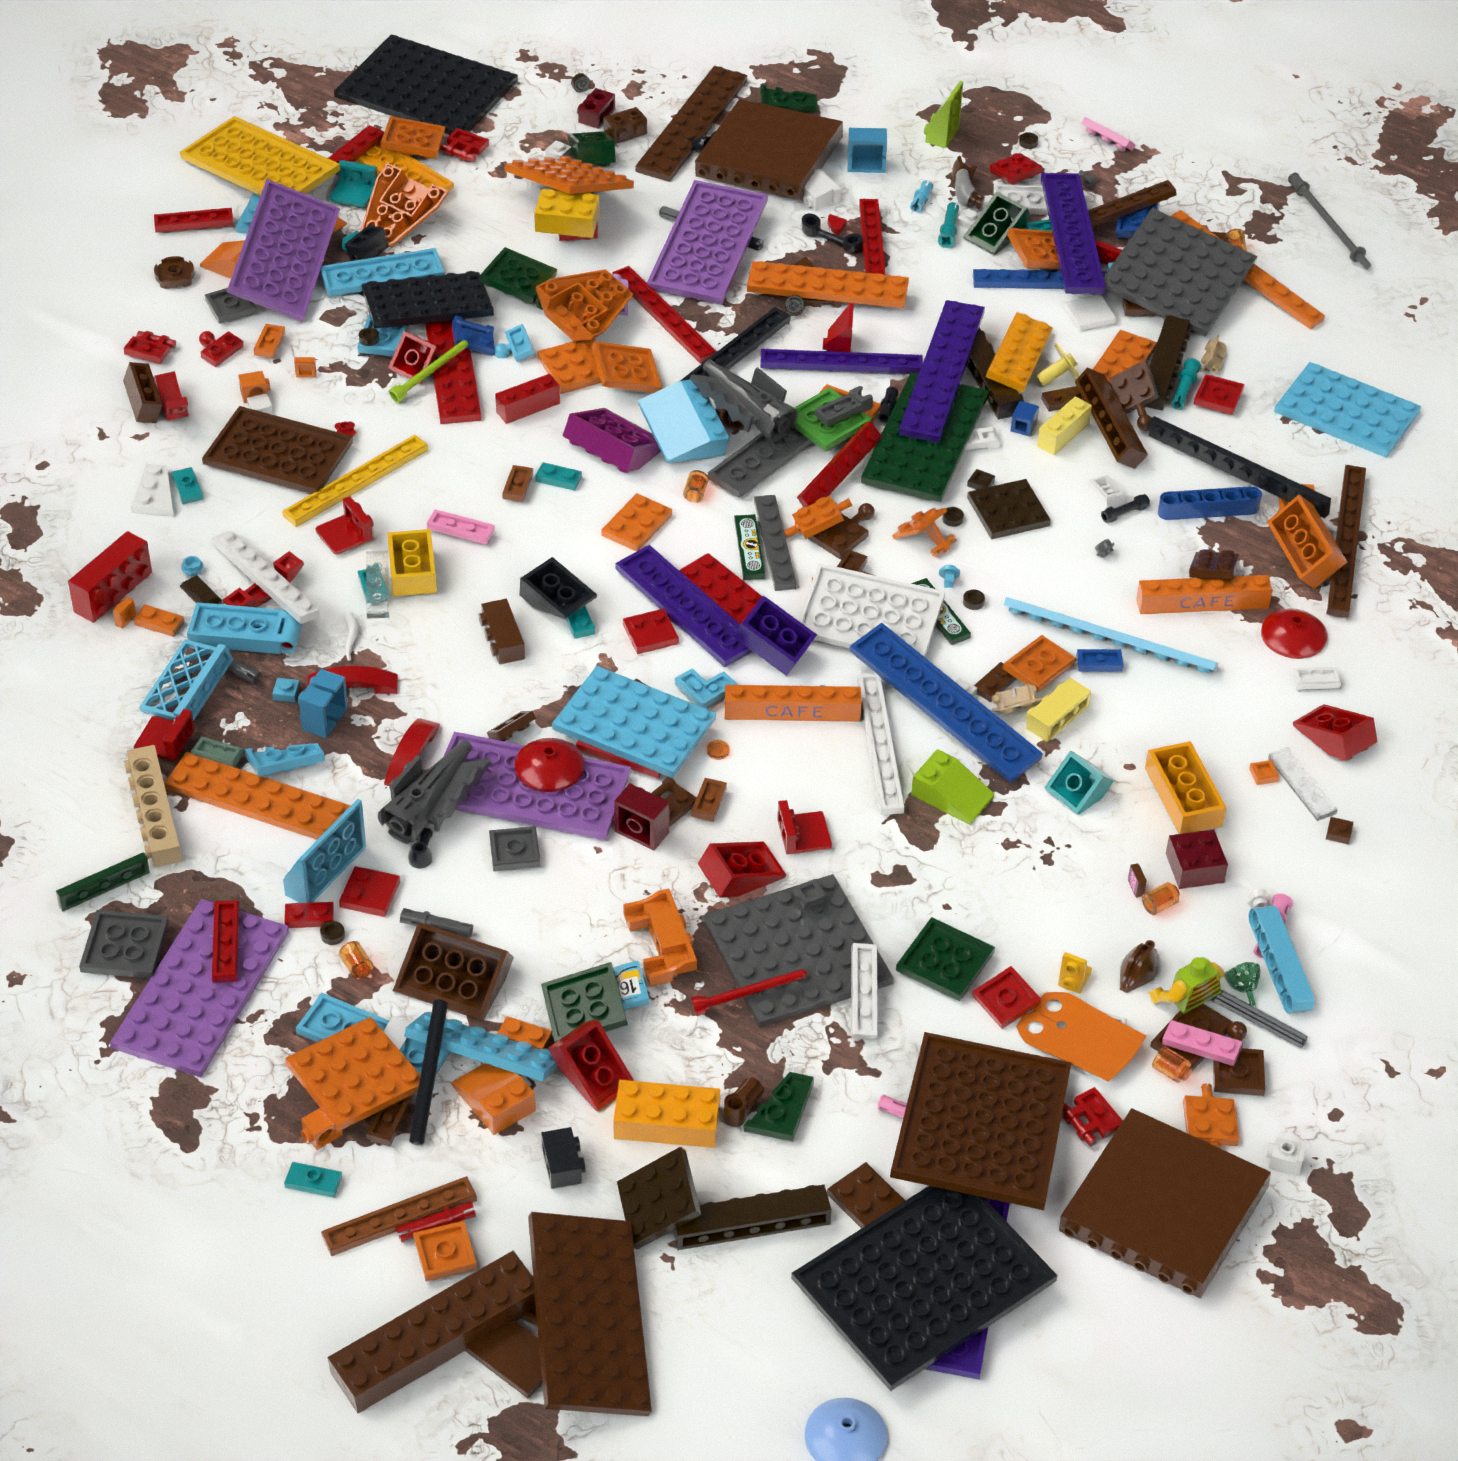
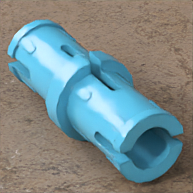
M927 180L923 181L920 188L916 190L914 199L910 204V209L913 212L916 207H918L916 212H920L924 203L928 201L929 194L933 189V184L930 181L927 186H925Z

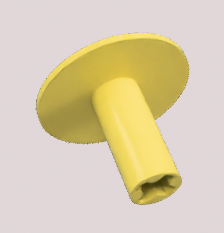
M1057 343L1055 348L1061 359L1036 375L1042 387L1067 371L1075 379L1079 377L1075 366L1078 365L1071 353L1066 355Z

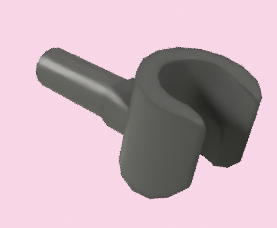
M1083 170L1079 171V174L1085 178L1083 183L1087 189L1096 186V183L1093 182L1096 180L1094 174L1089 176Z

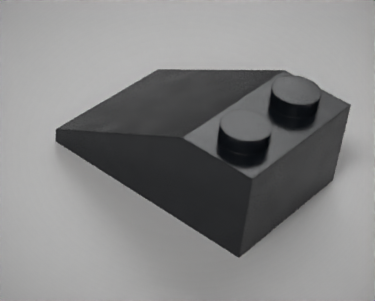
M551 557L520 578L519 596L532 607L566 619L597 598V594L554 557Z

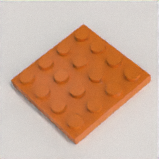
M372 1017L364 1019L285 1058V1065L339 1131L418 1092L420 1074Z

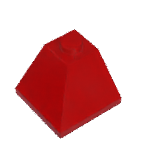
M849 303L828 329L827 338H823L822 350L851 352L854 303Z
M404 331L388 369L411 379L431 364L438 347L423 338Z

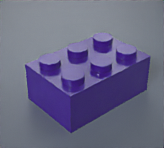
M763 595L733 637L781 673L788 676L814 641L817 634Z

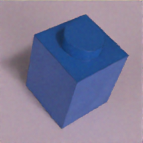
M1019 401L1012 415L1010 431L1030 437L1038 421L1039 406Z

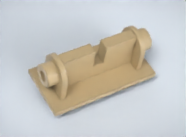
M1219 334L1214 340L1210 339L1204 349L1206 353L1201 359L1203 364L1200 372H1203L1205 368L1210 370L1211 373L1220 371L1227 347L1225 343L1218 341Z
M1031 684L1014 688L1015 697H1013L1012 689L996 692L992 696V701L994 704H997V707L993 708L992 711H1000L1001 714L1014 712V707L1021 706V709L1035 706L1034 702L1040 701L1041 698H1035L1034 694L1037 693L1035 685Z

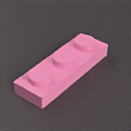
M1087 117L1081 123L1087 127L1085 131L1094 136L1096 133L1100 134L1102 140L1107 143L1115 142V146L1123 151L1126 149L1133 151L1136 146L1129 139Z
M436 509L427 521V529L487 545L495 532L493 524Z
M1173 1020L1168 1025L1162 1043L1169 1047L1232 1066L1235 1065L1242 1049V1041Z

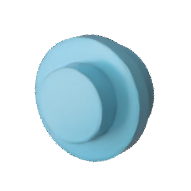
M188 556L181 565L182 572L189 576L197 575L203 571V562L197 556Z

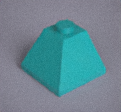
M1070 750L1044 788L1072 811L1080 815L1100 801L1115 780L1099 767Z

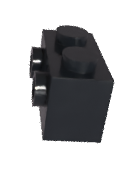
M572 1127L541 1132L542 1151L551 1189L581 1184L582 1173L586 1172L584 1158H579L578 1152L581 1151L578 1136L574 1137Z

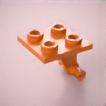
M932 508L925 513L919 511L911 516V521L898 526V531L892 535L893 539L924 531L937 545L931 550L934 557H938L942 552H947L950 546L957 541L953 534L944 539L935 523L939 517L947 512L946 508L938 510Z

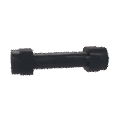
M1140 494L1134 497V501L1116 508L1108 507L1101 512L1102 520L1105 523L1117 520V516L1136 508L1138 510L1145 509L1150 505V500L1146 494Z

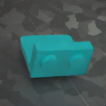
M340 160L339 181L330 195V201L356 207H366L378 177L377 167Z

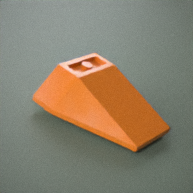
M386 163L376 178L360 232L368 225L384 228L388 246L392 248L435 212L449 192L435 184H432L430 188L407 178L402 169Z
M606 269L552 278L536 287L545 316L572 341L592 340L606 332L633 296V293Z

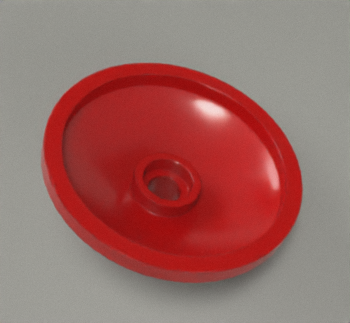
M1290 608L1269 614L1262 623L1261 637L1266 646L1273 652L1288 658L1303 659L1312 657L1323 650L1327 642V630L1324 624L1313 614L1304 610Z
M542 738L525 745L515 758V773L518 779L525 786L540 792L565 790L574 785L581 778L584 771V759L580 750L572 743L558 738Z

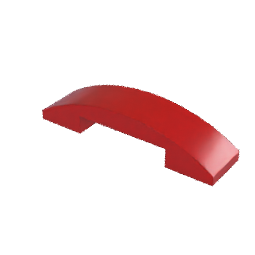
M288 551L273 562V566L290 583L302 569L304 562ZM254 583L246 590H242L239 587L225 597L223 603L226 605L257 608L272 598Z
M339 666L324 669L345 677L346 688H374L375 694H397L398 674L391 671L368 666ZM319 671L308 675L307 687L309 685L311 678L313 676H316Z
M418 718L410 725L393 755L384 785L390 786L392 780L395 777L398 778L408 762H411L417 755L421 756L428 741H433L440 728V723Z

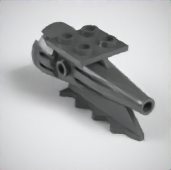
M711 359L707 360L703 365V370L710 377L694 374L690 376V380L699 388L701 396L703 398H712L716 408L728 411L733 422L740 421L743 423L747 433L750 431L751 425L754 424L767 440L777 443L788 435L785 432L788 427L793 428L797 422L798 411L793 406L784 402L787 390L758 367L754 370L751 383L718 365Z
M462 740L429 769L422 770L421 757L417 755L411 762L405 765L403 772L398 778L395 777L389 787L391 801L378 812L380 824L382 826L386 824L389 828L388 833L396 840L405 844H409L411 841L414 843L428 822L434 824V830L439 832L443 821L453 815L459 802L466 800L470 789L473 786H478L483 774L490 766L491 760L481 759L464 762L473 749L472 745L466 740Z

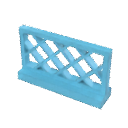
M184 639L140 705L139 709L141 712L174 721L176 717H179L183 709L192 711L194 721L234 660L227 646L218 644L217 647ZM188 648L195 649L196 652L184 657V653ZM211 653L208 660L202 661V656ZM198 658V664L187 667V662ZM183 664L184 669L173 674L174 668ZM202 669L197 677L191 679V673ZM187 675V681L176 685V679ZM172 681V687L161 691L164 684ZM190 686L186 694L179 695L178 691ZM173 693L176 694V698L167 702L164 701L163 697ZM161 700L162 704L150 707L153 701ZM178 704L173 713L167 711V708Z

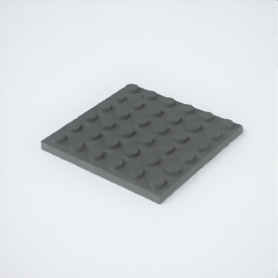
M1152 208L1103 277L1106 286L1105 290L1165 318L1168 315L1190 320L1189 328L1206 337L1255 264L1258 256Z
M834 874L815 879L826 894V902L805 910L794 895L793 886L702 915V923L737 988L800 969L806 970L807 977L743 997L759 1028L851 998V946L853 943H874ZM877 950V989L893 984L894 977Z

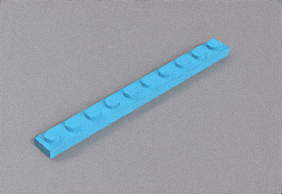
M1005 598L1004 605L1009 607V612L1021 615V612L1024 611L1030 613L1029 618L1042 621L1043 617L1049 619L1051 625L1061 628L1063 624L1071 626L1070 631L1083 634L1085 630L1091 632V637L1104 641V638L1107 637L1113 639L1112 644L1121 647L1130 644L1134 646V651L1146 654V651L1149 650L1155 652L1154 657L1167 660L1168 657L1175 658L1176 664L1188 667L1189 663L1197 665L1196 670L1209 674L1210 670L1216 671L1219 664L1206 658L1013 598Z

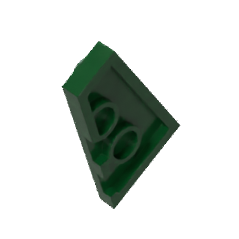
M760 84L761 104L798 112H817L816 94L800 91L789 93L784 92L783 88L776 87L773 90L768 89L767 85Z
M789 1072L772 1091V1096L765 1104L762 1103L757 1109V1114L751 1120L748 1119L743 1125L744 1131L793 1142L814 1085V1077Z

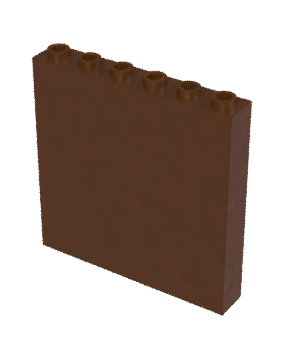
M739 99L696 158L695 175L700 178L801 200L804 196V187L813 173H815V170L823 168L843 138V121Z
M1131 1108L1061 1214L1059 1231L1069 1238H1075L1087 1244L1092 1249H1098L1110 1255L1115 1260L1123 1261L1133 1266L1140 1272H1146L1163 1283H1169L1188 1295H1194L1201 1299L1268 1189L1271 1172Z

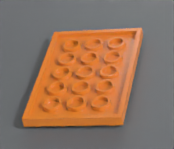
M560 156V159L544 157V160L530 158L528 162L512 160V163L504 164V171L568 194L634 189V181L627 179L626 175H615L614 171H604V168L593 167V164L582 163V160H571L570 156Z

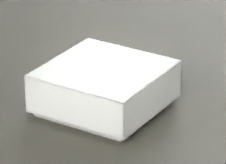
M267 393L247 398L250 409L264 413L273 412Z

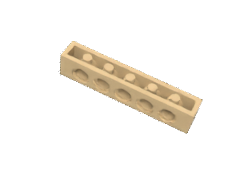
M155 745L127 750L128 760H125L124 763L126 773L132 774V777H128L130 790L136 791V793L132 794L135 808H140V810L136 811L139 825L144 824L140 831L143 842L148 841V845H144L146 856L148 859L152 858L154 867L182 862L180 846Z

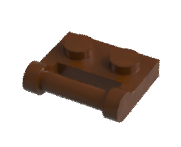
M667 776L652 794L661 797L667 791L671 793L665 798L666 801L670 802L669 827H671L693 808L697 797L676 784L673 778Z

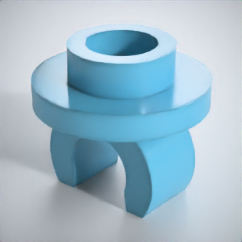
M947 564L939 569V576L945 578L944 588H953L954 579L960 576V570L954 565Z

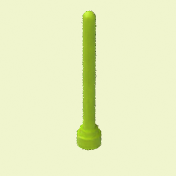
M462 340L406 383L393 386L388 391L390 397L396 403H400L406 398L407 392L467 348L468 342Z

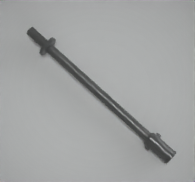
M1296 172L1290 174L1288 182L1295 188L1296 194L1299 196L1303 195L1349 249L1351 252L1350 260L1360 262L1365 269H1369L1371 263L1365 257L1366 249L1361 246L1356 247L1309 191L1310 185L1308 182L1303 181Z

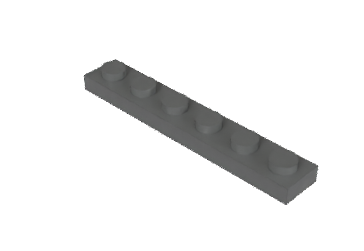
M754 496V505L774 590L796 589V579L776 496Z

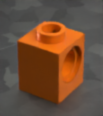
M263 371L238 375L243 403H247L248 397L266 394L267 391L271 390L269 378L265 379Z
M321 1108L301 1118V1135L307 1144L311 1143L316 1150L343 1136L342 1130L339 1131Z

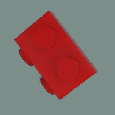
M351 496L342 499L344 515L318 525L315 528L317 535L336 555L373 540V520L370 515L364 513L361 505L358 502L356 503Z

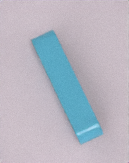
M1274 905L1251 908L1248 915L1249 923L1284 1010L1289 1014L1312 1010L1315 1005L1314 995L1278 908Z

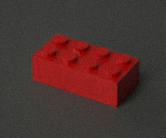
M126 531L69 579L68 585L74 613L94 623L104 616L115 604H118L130 591H133L144 579L148 578L152 573L147 541Z

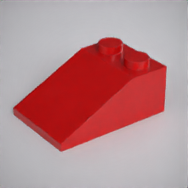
M1326 704L1293 721V726L1329 756L1343 761L1352 759L1356 754L1367 750L1378 742L1374 717Z
M764 841L710 843L697 863L719 898L738 897L786 877V873Z
M598 1019L584 1022L547 1048L561 1072L595 1111L600 1110L617 1097L619 1080L634 1081Z

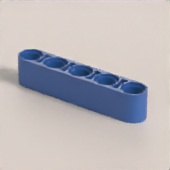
M1252 486L1164 492L1160 496L1158 516L1164 520L1253 515L1259 511L1262 492L1259 488Z

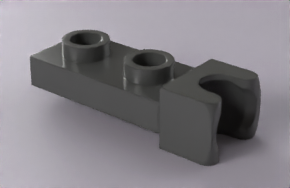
M858 386L849 390V394L816 408L814 415L828 427L858 412L862 414L871 410L873 397L870 394L862 396L863 387Z

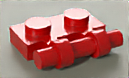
M457 128L447 137V144L449 145L442 144L440 150L446 152L448 156H457L462 161L475 162L476 155L474 154L480 155L489 146V139Z
M138 331L136 337L132 336L123 348L124 354L161 364L170 353V347L175 348L176 340L170 339L166 335H154L151 331Z
M1096 1087L1074 1097L1076 1107L1071 1109L1067 1103H1064L1063 1119L1067 1124L1072 1125L1076 1129V1135L1089 1146L1097 1142L1093 1133L1098 1132L1104 1139L1115 1133L1123 1122ZM1085 1116L1089 1123L1084 1125L1080 1117Z

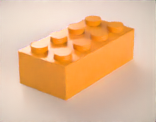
M1188 741L1148 750L1145 770L1179 834L1223 826L1227 807L1192 742Z
M619 1080L613 1120L614 1139L715 1148L720 1109V1088Z

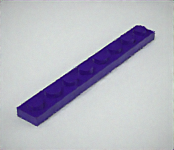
M761 349L760 368L919 374L923 364V355Z

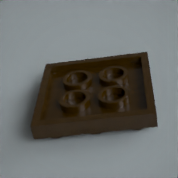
M1027 479L973 490L967 494V499L991 540L1050 526L1051 519Z
M678 1147L617 1181L625 1221H631L633 1245L636 1250L701 1215L687 1153L682 1147Z

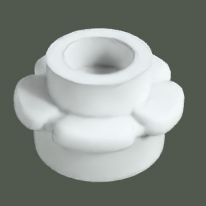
M1255 889L1248 894L1249 900L1247 903L1250 907L1254 908L1265 907L1268 905L1271 897L1265 889Z

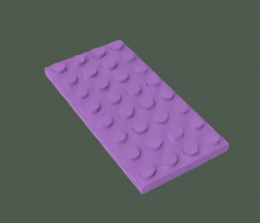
M266 179L226 292L303 322L340 208Z
M694 180L651 272L647 285L656 291L723 304L767 204L768 195Z
M454 731L444 756L462 740H466L472 745L473 749L464 762L481 759L491 760V764L483 774L478 786H473L470 789L466 800L459 802L455 810L607 840L614 820V801L626 788L631 774V767L583 757L584 771L581 778L574 785L558 792H540L525 786L515 773V758L524 745Z
M201 899L110 1041L111 1049L201 1078L288 935V925L239 910L237 982L213 983L214 902Z

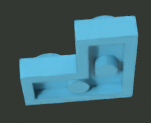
M693 668L675 678V685L696 705L705 709L725 698V685H738L724 671L707 681Z

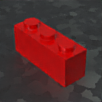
M549 373L495 393L496 413L505 424L556 406L560 404V385Z

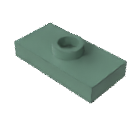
M202 736L191 751L192 755L232 767L237 765L244 754L243 748Z

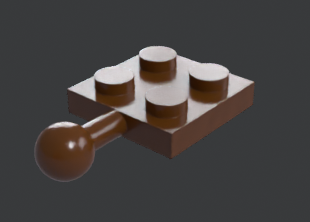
M1144 360L1111 377L1110 381L1113 391L1125 413L1128 414L1137 409L1139 416L1137 426L1140 430L1147 431L1149 430V421L1152 417L1147 415L1144 405L1159 398L1149 363Z
M863 503L859 506L858 513L851 519L841 514L844 521L808 539L841 560L848 549L853 550L869 536V530L859 525V523L863 519H871L875 514V509L871 504Z
M1234 1021L1228 1026L1227 1033L1230 1038L1242 1041V1049L1234 1066L1213 1060V1091L1264 1096V1050L1243 1048V1039L1247 1035V1028L1244 1023Z

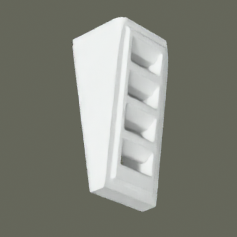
M1108 475L1088 480V484L1105 509L1111 506L1116 508L1126 504V493Z

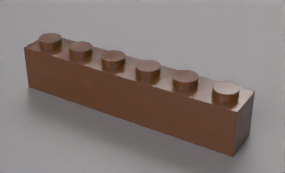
M1087 367L1076 379L1075 384L1084 401L1092 405L1091 414L1116 461L1135 469L1148 454L1106 376Z

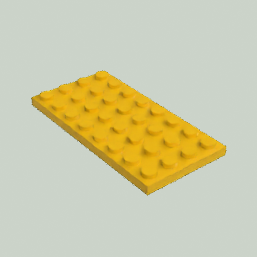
M233 116L180 151L181 159L260 196L266 179L307 194L341 170L339 163L236 116Z

